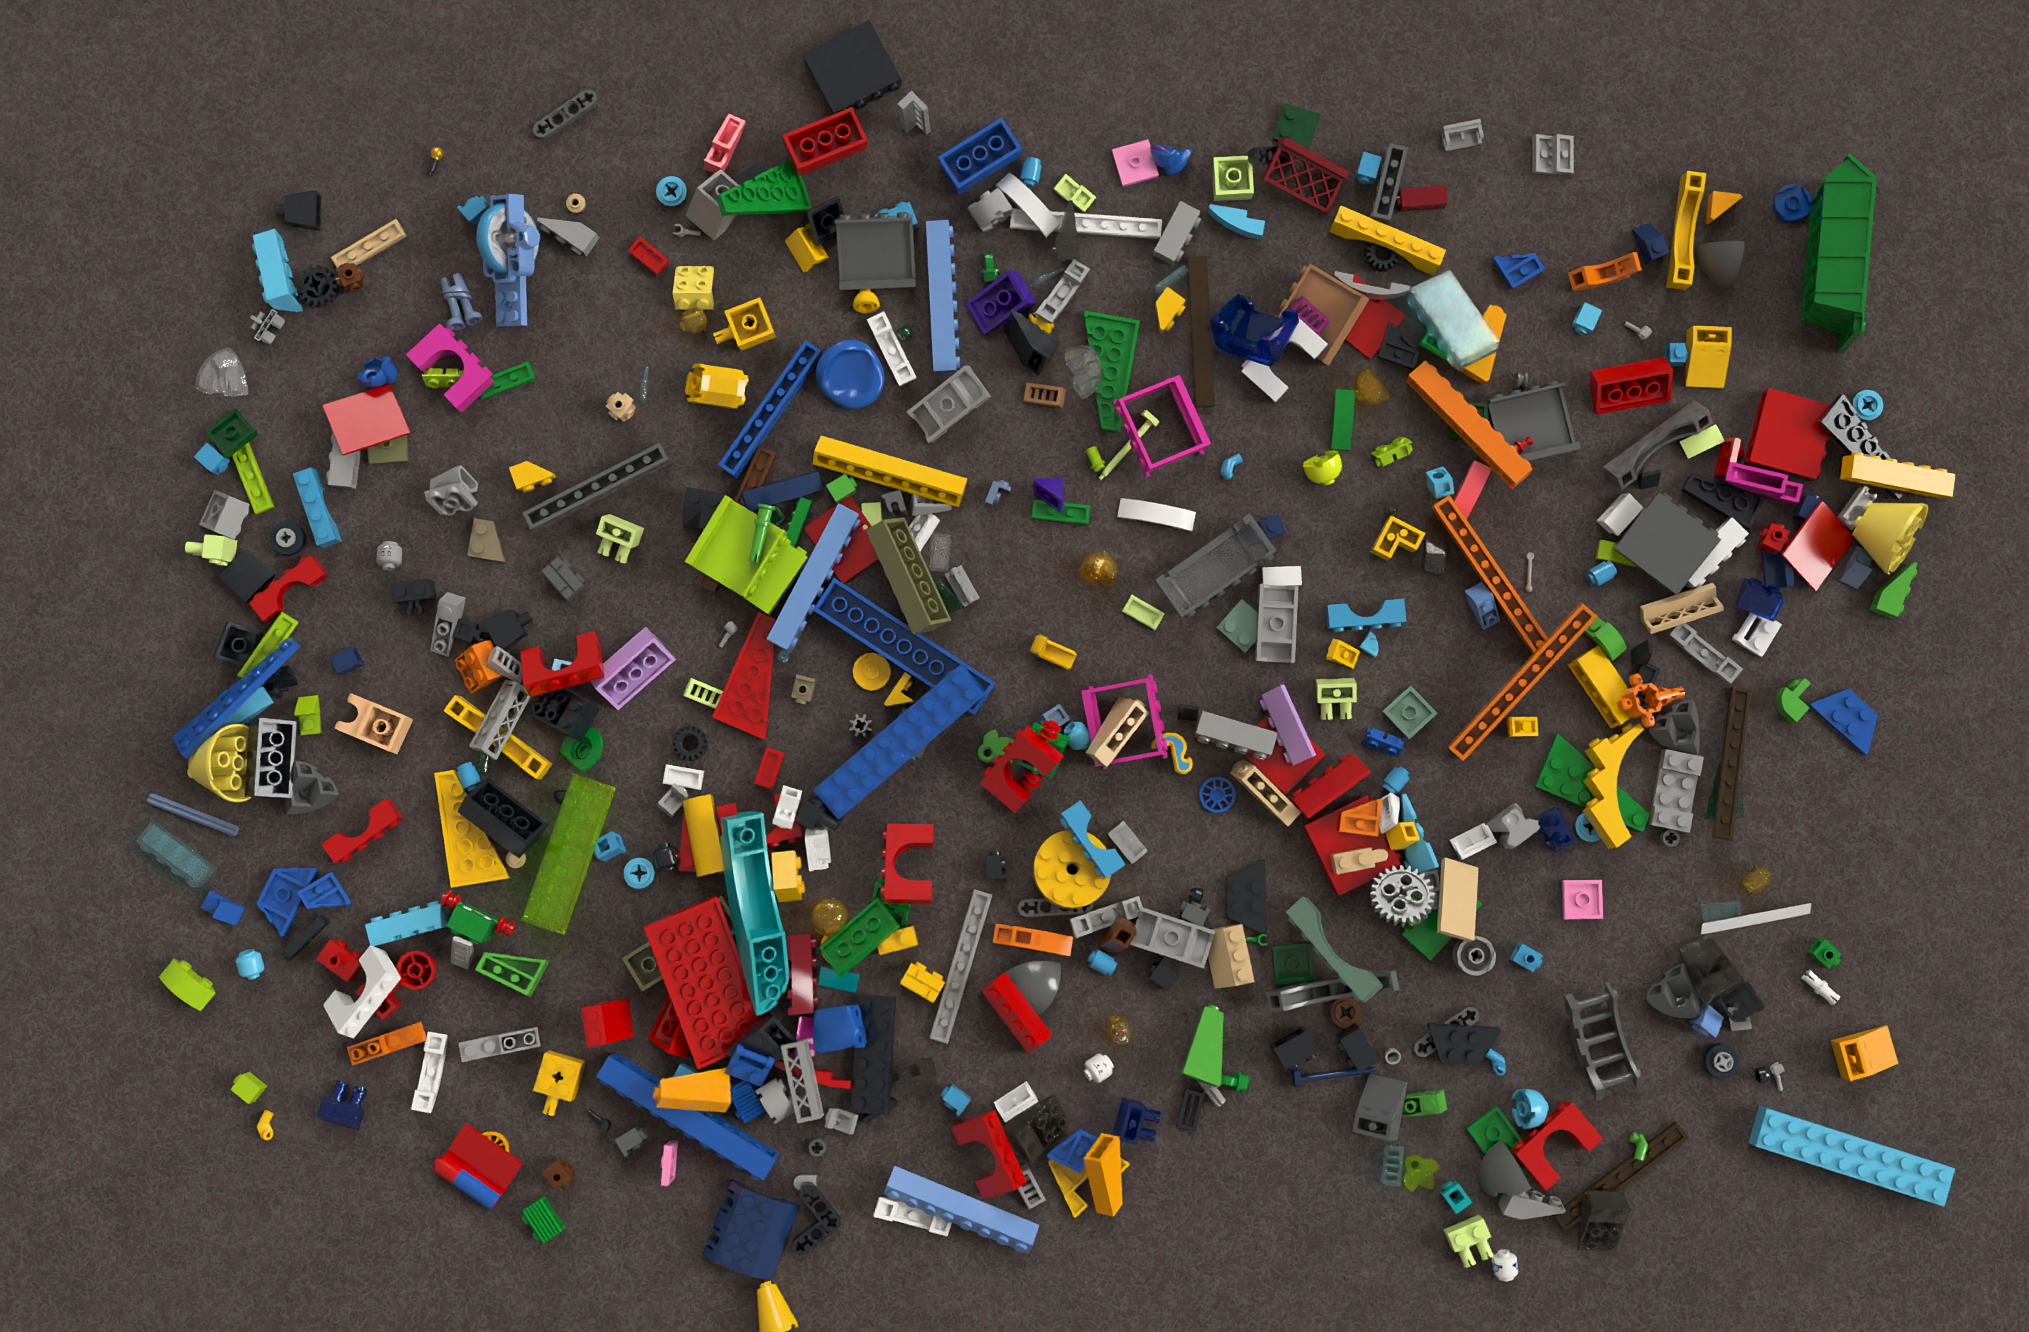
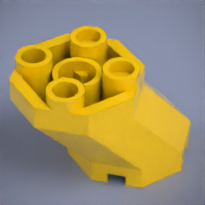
M705 364L693 365L692 368L695 370L694 372H689L685 388L686 394L690 395V398H687L688 402L729 409H737L739 405L744 404V391L748 383V376L744 375L742 370Z

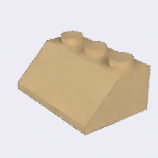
M1242 924L1211 929L1215 931L1208 953V960L1214 988L1232 987L1255 982Z

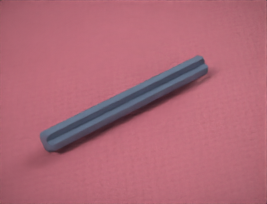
M150 794L147 799L148 804L231 836L238 834V826L164 797Z

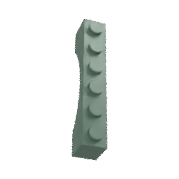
M1301 897L1286 911L1289 915L1288 920L1290 923L1301 929L1302 932L1300 934L1306 941L1310 940L1312 942L1314 951L1319 956H1324L1327 960L1325 962L1326 965L1340 975L1338 979L1342 984L1348 985L1352 989L1351 994L1357 1001L1367 1002L1384 987L1371 971L1351 966L1332 950L1323 933L1321 913L1308 898Z

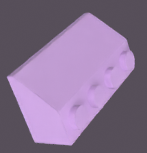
M645 627L603 664L605 677L592 680L591 683L601 695L619 710L676 659L658 638Z
M1282 684L1262 694V700L1259 702L1264 711L1267 710L1270 715L1267 719L1271 728H1276L1278 733L1276 739L1279 746L1283 745L1286 752L1283 755L1287 763H1291L1294 766L1316 756L1285 685Z

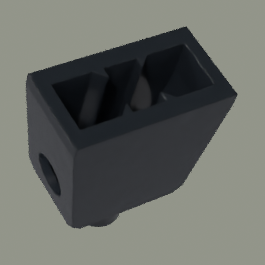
M316 190L288 194L285 196V205L275 206V214L277 217H285V222L290 226L321 231V195Z
M511 609L487 617L482 621L495 645L507 651L528 635L524 626L533 620L528 611L518 616L516 611Z

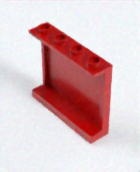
M1771 388L1762 391L1744 464L1750 466L1757 464L1808 478L1809 482L1816 480L1821 474L1822 467H1820V464L1826 455L1825 445L1830 438V435L1817 422L1830 407V404Z
M1367 795L1323 817L1302 825L1335 894L1338 896L1377 878L1379 873L1385 874L1386 868L1391 871L1392 866L1396 868L1401 866L1400 860L1402 858L1399 852L1391 850L1386 834L1380 832V826L1378 836L1338 831L1340 813L1373 801ZM1371 847L1372 850L1383 849L1388 853V858L1385 861L1376 862L1375 867L1342 874L1333 873L1330 854Z

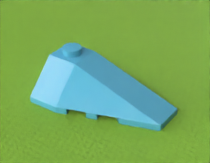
M1407 794L1399 795L1401 823L1414 822L1420 838L1416 843L1403 849L1405 860L1402 863L1405 870L1411 866L1412 872L1418 869V873L1439 867L1430 843H1427L1422 838L1424 837L1422 826L1414 821L1417 817Z

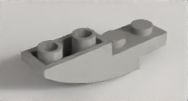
M537 1027L459 1042L462 1062L541 1046Z

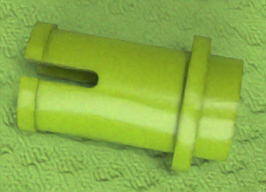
M1097 446L1085 451L1091 462V469H1094V472L1105 468V461H1102Z

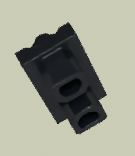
M282 666L280 668V675L275 676L274 672L261 687L264 686L269 695L275 694L276 698H282L283 692L289 691L288 687L298 685V679L294 676L293 669L290 666Z

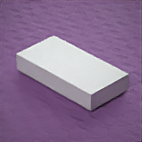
M1301 566L1263 567V584L1301 586Z
M666 764L663 783L669 785L675 783L677 786L701 790L704 771Z

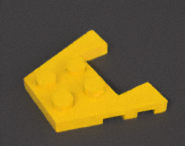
M1120 1158L1122 1173L1130 1163ZM1049 1159V1166L1061 1188L1072 1215L1076 1218L1088 1206L1074 1191L1088 1177L1086 1167L1084 1165L1080 1174Z

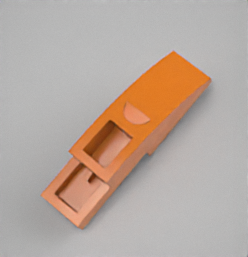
M996 924L993 943L1071 956L1074 937Z
M422 1022L348 1046L347 1050L353 1066L424 1042L427 1038Z

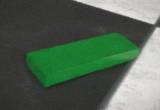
M527 361L492 375L491 378L494 382L485 392L481 393L480 397L482 400L536 380L530 363Z
M1033 499L1031 519L1088 525L1090 505L1063 503V512L1060 513L1043 500Z

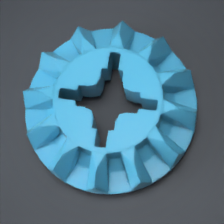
M668 176L658 183L656 194L664 205L675 207V205L682 204V201L686 198L687 189L680 178ZM667 186L671 189L676 188V197L671 194L667 195L669 193Z
M1872 390L1861 391L1852 399V406L1857 411L1856 415L1860 417V420L1869 421L1875 419L1883 410L1882 398ZM1873 401L1869 406L1870 410L1868 408L1862 410L1863 406L1865 405L1864 402L1867 403Z
M1584 813L1577 817L1574 825L1576 833L1581 839L1588 842L1601 839L1595 829H1591L1589 834V829L1583 826L1589 824V820Z
M634 858L624 868V879L633 888H645L654 879L655 871L653 865L647 859ZM639 865L641 871L647 872V874L641 876L640 882L638 875L631 874V872L638 871Z

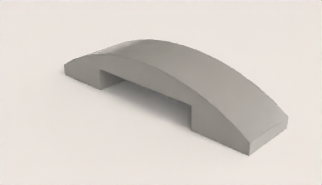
M1074 259L1048 298L1038 308L1035 315L1052 324L1073 297L1090 269Z
M1337 271L1333 275L1334 278L1369 299H1394L1406 295L1410 290L1408 285L1391 282L1388 289L1354 283V275Z
M1684 623L1676 626L1669 636L1702 666L1722 680L1731 684L1743 670L1729 657H1724L1696 634L1697 632L1688 624Z
M1136 896L1071 918L1069 921L1074 936L1078 938L1111 926L1118 915L1127 920L1136 918L1139 915L1142 904L1140 897Z

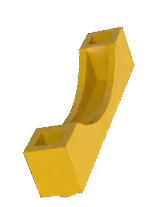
M1687 171L1680 177L1666 288L1686 290L1692 285L1694 273V232L1704 193L1706 173Z
M1340 206L1329 231L1345 239L1364 240L1389 248L1407 259L1416 269L1433 276L1438 270L1446 252L1443 248L1343 206Z
M455 695L444 709L447 714L475 733L486 716L485 713L458 695ZM500 726L499 735H502L505 728ZM512 733L502 749L504 754L536 779H542L553 764Z

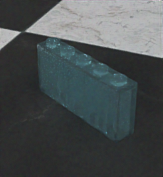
M1450 270L1410 288L1407 298L1409 305L1412 308L1414 307L1419 320L1425 323L1428 333L1434 336L1439 349L1445 352L1450 365H1454L1457 371L1498 351L1499 339Z

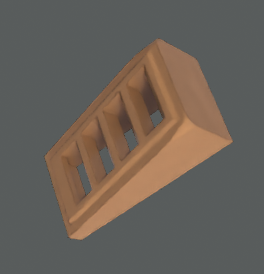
M1026 383L1023 401L1063 408L1066 390L1063 387ZM1032 388L1036 389L1034 399L1031 398ZM1040 389L1043 390L1042 399H1041V400L1038 399V398H1039ZM1048 391H1051L1049 401H1047V393ZM1058 392L1057 400H1056V402H1055V401H1054L1055 393Z

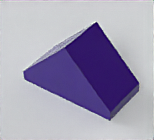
M1063 478L1034 479L1033 494L1058 512H1063Z

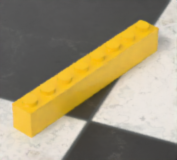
M820 436L814 450V465L959 507L965 491L967 478L828 437Z

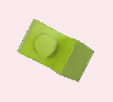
M318 695L298 697L294 716H299L301 735L322 733Z

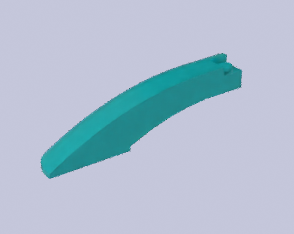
M750 811L721 818L723 835L720 836L735 939L755 1015L758 1016L773 1008L781 994L785 993L789 980V966L785 931H783L770 873L764 814Z

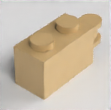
M1371 847L1330 854L1333 873L1342 874L1375 867L1376 862L1385 861L1388 858V853L1383 849L1372 850Z

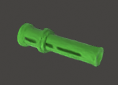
M758 503L757 519L754 520L756 530L748 561L754 562L756 554L755 563H761L767 528H770L772 524L770 522L771 514L775 510L773 506Z

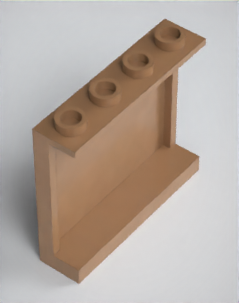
M1309 264V266L1305 265L1299 275L1302 278L1299 283L1294 282L1289 291L1292 293L1288 300L1284 299L1279 307L1282 310L1278 317L1274 316L1269 325L1272 327L1270 331L1272 332L1274 329L1278 331L1283 326L1281 321L1287 315L1290 317L1293 315L1289 309L1302 295L1330 320L1318 334L1328 345L1317 356L1323 363L1330 365L1369 301V298L1314 265ZM1302 302L1296 311L1299 313L1306 304ZM1308 307L1301 316L1304 318L1312 309ZM1314 312L1307 321L1310 323L1317 314ZM1320 317L1313 326L1316 328L1323 319Z

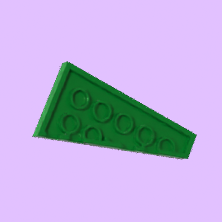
M791 160L783 162L716 197L722 216L805 213V211L812 209L802 176H797Z
M1084 311L1101 430L1120 433L1122 420L1116 415L1112 401H1118V399L1127 396L1140 320Z
M1557 733L1534 787L1586 808V803L1595 797L1583 780L1589 777L1587 774L1596 767ZM1617 786L1618 806L1624 824L1643 832L1650 814Z

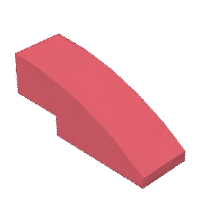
M728 114L712 142L711 150L704 160L705 170L714 174L720 169L723 172L725 171L745 127V120Z
M1475 460L1471 463L1453 500L1466 520L1492 469Z

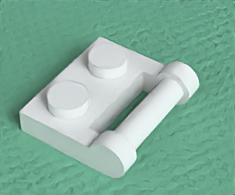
M1752 606L1748 611L1750 614L1739 632L1734 634L1732 640L1757 656L1762 657L1782 624ZM1757 617L1760 621L1747 641L1744 637Z

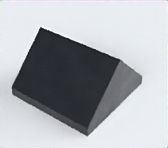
M836 196L805 211L801 224L816 246L837 236L835 220L839 218V215L844 214L840 197Z
M226 621L213 657L244 666L260 643L263 632L238 623Z

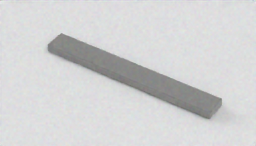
M976 889L973 891L930 1039L946 1044L949 1042L992 894Z

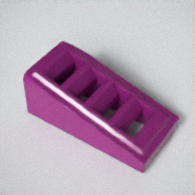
M1302 295L1289 309L1317 335L1330 321ZM1304 302L1306 305L1298 313L1296 309ZM1310 307L1312 310L1303 318L1301 315ZM1315 312L1317 314L1316 317L1309 323L1307 320ZM1321 317L1323 320L1315 328L1313 325Z

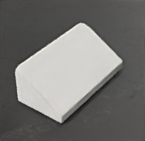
M933 514L915 516L909 526L920 551L940 521Z

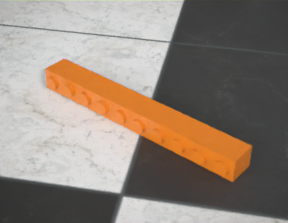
M1446 496L1431 506V508L1483 584L1491 591L1496 603L1531 654H1533L1547 639V636L1451 496Z
M1580 602L1452 740L1448 748L1464 761L1598 616Z

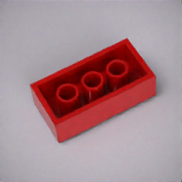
M852 107L782 135L783 145L798 177L864 151L868 146V140Z

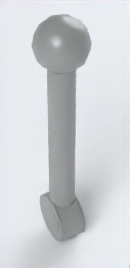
M1529 552L1526 555L1528 559V573L1525 590L1527 592H1531L1533 589L1531 586V570L1534 554Z

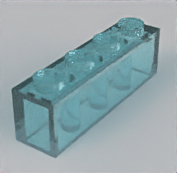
M150 822L136 840L141 845L140 848L154 854L158 862L170 866V870L174 874L182 875L187 879L186 883L194 888L204 887L218 869V867L158 822Z

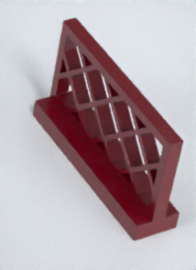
M1287 137L1279 138L1278 147L1262 180L1328 214L1344 179H1347L1350 172ZM1281 151L1287 153L1289 162L1280 164L1279 155ZM1300 160L1303 162L1305 170L1296 173L1294 162ZM1290 164L1293 175L1284 177L1281 167ZM1278 168L1281 179L1274 181L1269 176L1272 170ZM1314 169L1319 170L1321 179L1312 181L1310 171ZM1306 173L1309 183L1300 186L1298 175ZM1294 177L1297 187L1294 189L1287 188L1285 180ZM1333 178L1337 180V183L1333 189L1328 190L1326 179ZM1322 181L1325 192L1316 194L1313 184ZM1310 186L1313 196L1305 198L1301 188ZM1326 194L1328 200L1325 208L1319 205L1317 197Z

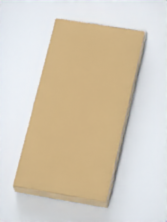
M1449 858L1442 859L1438 933L1469 942L1474 941L1478 867Z

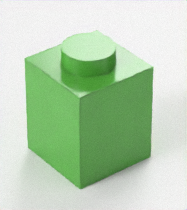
M846 473L826 485L837 504L857 493L855 489L857 487L856 482L852 476L848 478Z

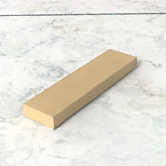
M395 219L330 258L337 269L344 263L351 264L354 262L355 266L405 238L406 234L398 220Z

